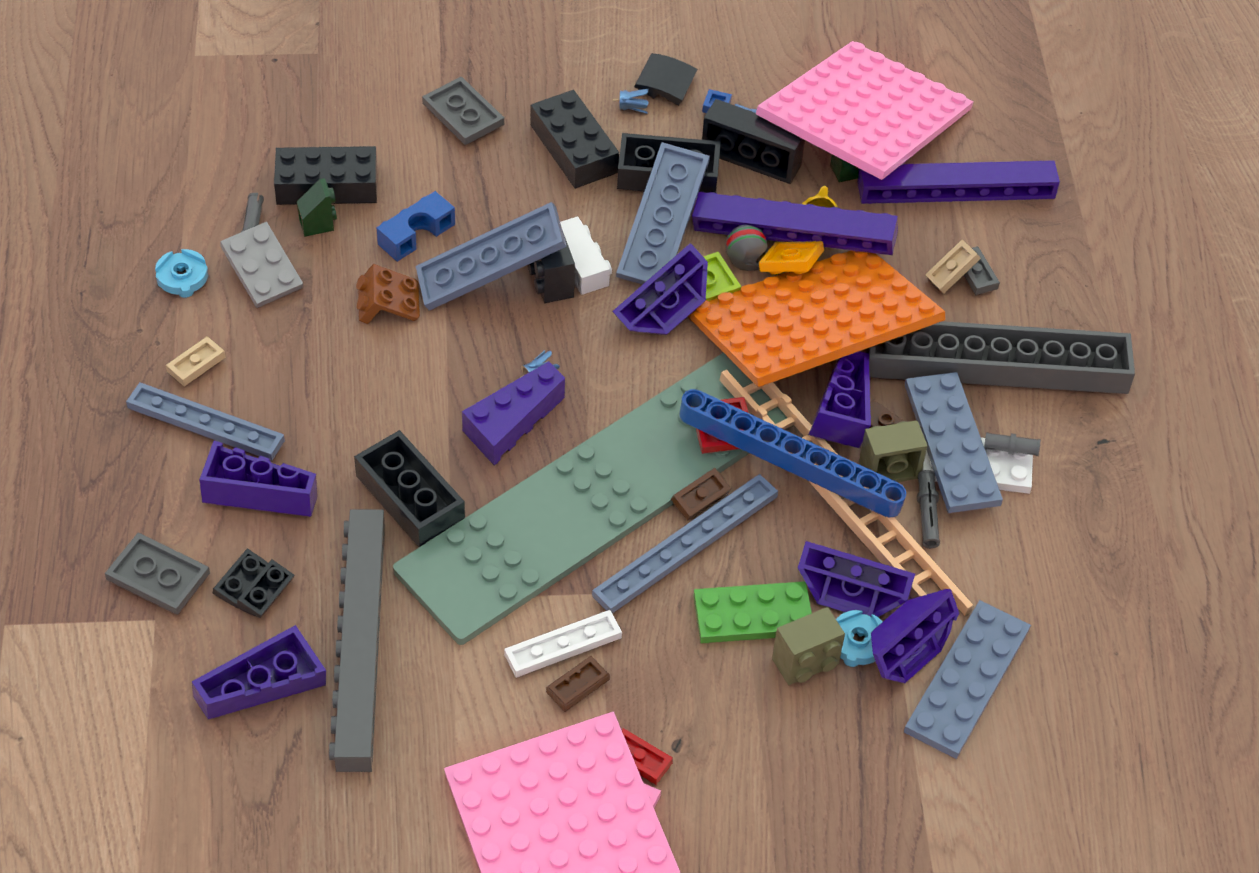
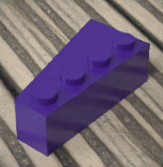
M858 351L838 359L808 435L860 448L865 429H869L871 426L868 353Z
M548 361L463 410L462 431L495 466L501 460L500 457L507 450L510 451L524 433L528 434L540 418L543 419L565 398V377Z
M215 440L199 479L202 503L311 517L318 497L315 473L285 463L279 466L271 463L270 458L263 456L255 458L246 455L245 450L236 447L231 450L223 447V443Z
M295 625L193 680V697L207 719H212L325 686L326 669Z

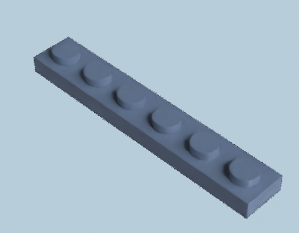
M140 382L126 401L128 409L245 450L254 455L270 458L271 461L285 442L284 434Z

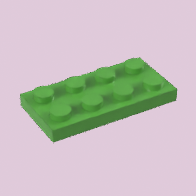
M805 581L694 589L693 594L700 643L775 638L778 627L812 614Z

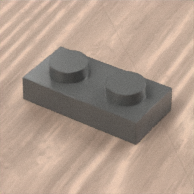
M978 246L973 247L972 249L981 259L964 274L965 279L975 295L997 290L1000 284L998 278Z

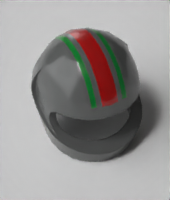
M740 225L734 228L726 239V253L730 261L740 270L755 271L760 269L759 261L756 260L761 254L765 255L769 250L765 235L760 229L752 225Z

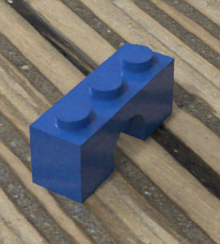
M434 191L376 227L377 243L398 262L417 249L416 230H428L437 237L455 225V207Z

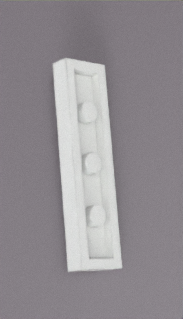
M608 610L505 648L504 655L517 678L621 639L622 631L613 614Z

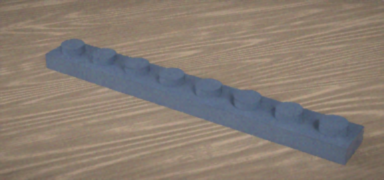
M760 474L593 589L592 597L606 611L610 610L613 614L776 499L778 490Z

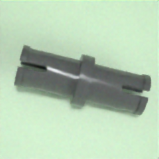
M986 432L984 448L985 450L1008 452V455L1020 453L1039 456L1041 439L1016 437V434L1013 433L1008 436Z

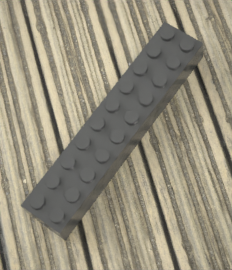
M942 321L866 349V353L869 354V376L871 378L906 380L908 378L957 372L960 382L965 384L1129 394L1135 376L1131 333Z

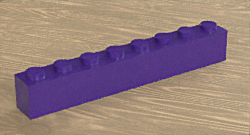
M1055 160L901 164L882 180L859 169L857 183L861 204L1055 199L1060 180Z
M698 192L692 215L695 231L729 235L734 228L740 225H752L763 232L766 240L780 242L823 241V246L828 248L893 255L898 234V216L888 213L878 214L863 210L853 211L838 207L828 208L813 204L803 205L788 201L778 202L763 198L754 199L738 195H721L714 192Z

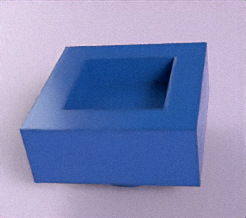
M709 89L703 103L702 112L707 113L715 99L731 104L732 94Z

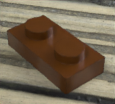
M713 468L674 494L671 500L688 521L728 494L731 487L716 468Z

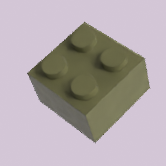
M918 420L902 421L897 424L874 426L865 429L859 464L896 482L918 479L917 475L922 471L928 447Z
M826 607L778 627L772 660L788 686L796 682L803 683L809 680L812 675L822 671L829 672L839 664L845 633L830 609Z

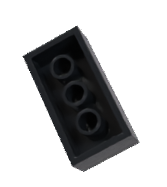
M574 89L530 104L531 127L575 189L618 173L619 151Z
M715 99L704 116L702 140L721 141L719 159L791 184L802 165L804 139L756 115L755 112Z
M622 133L617 189L645 192L659 148L663 142L710 156L699 192L716 193L721 141Z
M376 146L276 148L274 173L276 205H297V201L319 179L325 178L328 188L332 187L334 191L335 203L331 204L377 203Z
M400 430L354 456L356 477L418 547H421L465 518V501Z

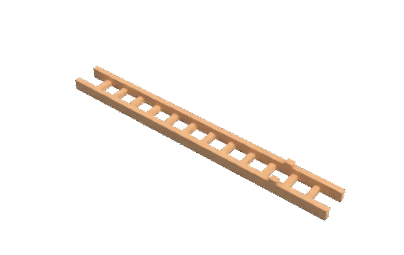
M728 370L721 372L720 382L735 398L745 397L749 414L784 430L794 425L803 434V439L837 454L824 439L808 435L812 425L791 403V398L783 394L773 382L761 387H757L752 383L743 388ZM762 389L771 400L759 406L750 394ZM776 407L787 417V419L777 424L767 415L768 411ZM810 482L880 563L905 570L901 565L913 558L921 566L924 572L914 577L909 594L912 599L927 595L919 584L931 578L941 590L951 589L957 608L964 616L970 613L973 604L895 517H885L870 510L871 513L859 519L849 508L855 502L846 498L841 499L838 494ZM877 519L889 531L878 538L866 527V525ZM895 538L906 550V552L896 558L883 546Z

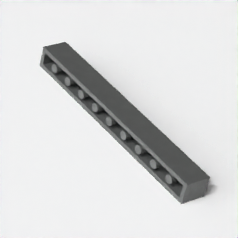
M350 509L349 521H344V537H348V544L342 545V560L347 562L346 567H341V584H345V591L339 592V608L344 609L343 615H338L337 630L338 633H342V640H336V657H340V665H335L334 682L339 683L338 690H333L332 698L333 708H337V716H331V734L336 735L335 742H330L329 760L335 761L336 772H372L385 535L384 510Z

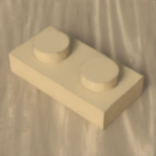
M961 240L925 275L944 294L981 258L967 243Z
M207 336L166 365V369L171 376L185 387L226 358L225 351Z

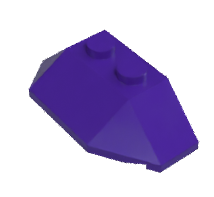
M690 243L612 312L629 331L668 335L706 301L707 260Z
M808 541L805 542L798 565V570L817 604L843 612L859 610L863 611L862 614L870 617L872 614L879 617L905 603L909 598L915 573Z
M944 589L907 600L871 632L872 652L882 678L906 683L942 651L951 632L953 620L956 621L959 615L951 589Z

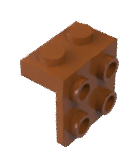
M372 264L367 272L359 277L356 288L358 290L357 309L359 310L360 322L369 324L380 310L412 321H416L420 317L419 283L416 279L376 264Z

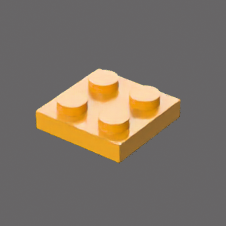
M823 241L775 242L759 261L760 272H769L770 274H780L782 272L806 273L823 253Z

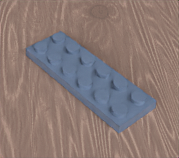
M661 143L619 263L616 277L643 285L678 254L710 156Z
M550 202L417 265L416 270L424 306L430 311L567 247L556 206Z
M958 373L906 379L905 388L916 420H918L928 446L927 453L948 513L1001 506L1003 498Z
M979 600L907 722L904 733L957 759L1026 638L1031 625Z

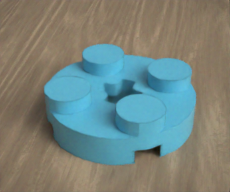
M181 249L182 253L173 254V251L168 252L156 263L155 271L158 286L168 293L176 294L183 298L192 296L194 291L200 289L208 278V268L204 257L198 252L189 249ZM186 270L184 274H177V271L182 272Z
M852 610L841 614L836 619L845 633L840 658L850 667L875 662L872 652L871 632L882 623V620L873 614L870 617L862 614L863 611ZM857 633L859 636H865L866 638L862 642L854 640V634Z

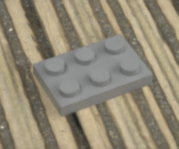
M267 222L220 241V247L256 308L303 288L302 280Z

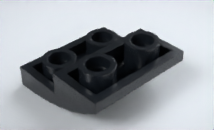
M651 53L634 87L638 90L649 89L647 95L653 99L659 94L679 106L698 69L678 59Z
M247 548L216 584L212 593L230 605L261 618L295 575L271 559L268 563Z

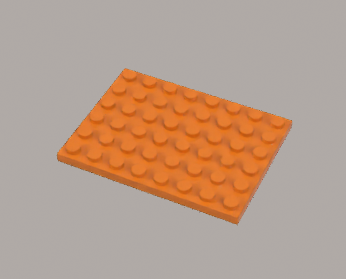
M850 250L834 254L830 258L816 261L806 273L795 274L794 272H786L774 277H767L763 281L754 284L744 285L741 287V290L733 293H721L718 295V298L705 301L688 318L757 387H761L945 321V311L876 253Z

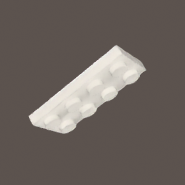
M981 438L982 443H983V446H984V444H985V438ZM985 450L999 490L1030 494L1032 488L1033 455L1020 453L1008 455V452ZM926 451L922 471L931 470L934 472Z

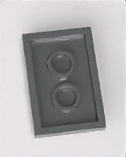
M459 77L422 96V104L464 145L505 125L504 117L463 77Z
M138 532L105 572L106 580L178 615L208 577L210 570L208 566Z

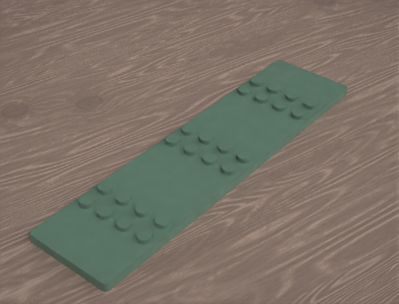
M724 353L720 354L394 563V575L457 644L464 645L672 506L674 503L671 498L674 494L713 468H716L721 473L749 453L742 449L702 454L696 428L683 422L679 416L682 396L690 389L700 390L719 400L735 398L720 382L721 372L728 370L743 388L753 382ZM762 389L750 394L759 406L771 400ZM778 407L768 411L767 415L775 424L787 419L786 415Z

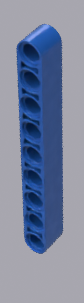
M690 389L683 394L679 416L686 424L880 515L890 518L898 516L901 512L906 498V489L900 483L700 390Z

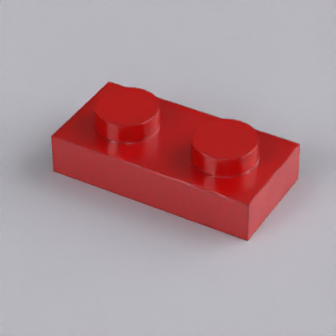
M623 728L622 733L640 776L657 785L673 764V757Z

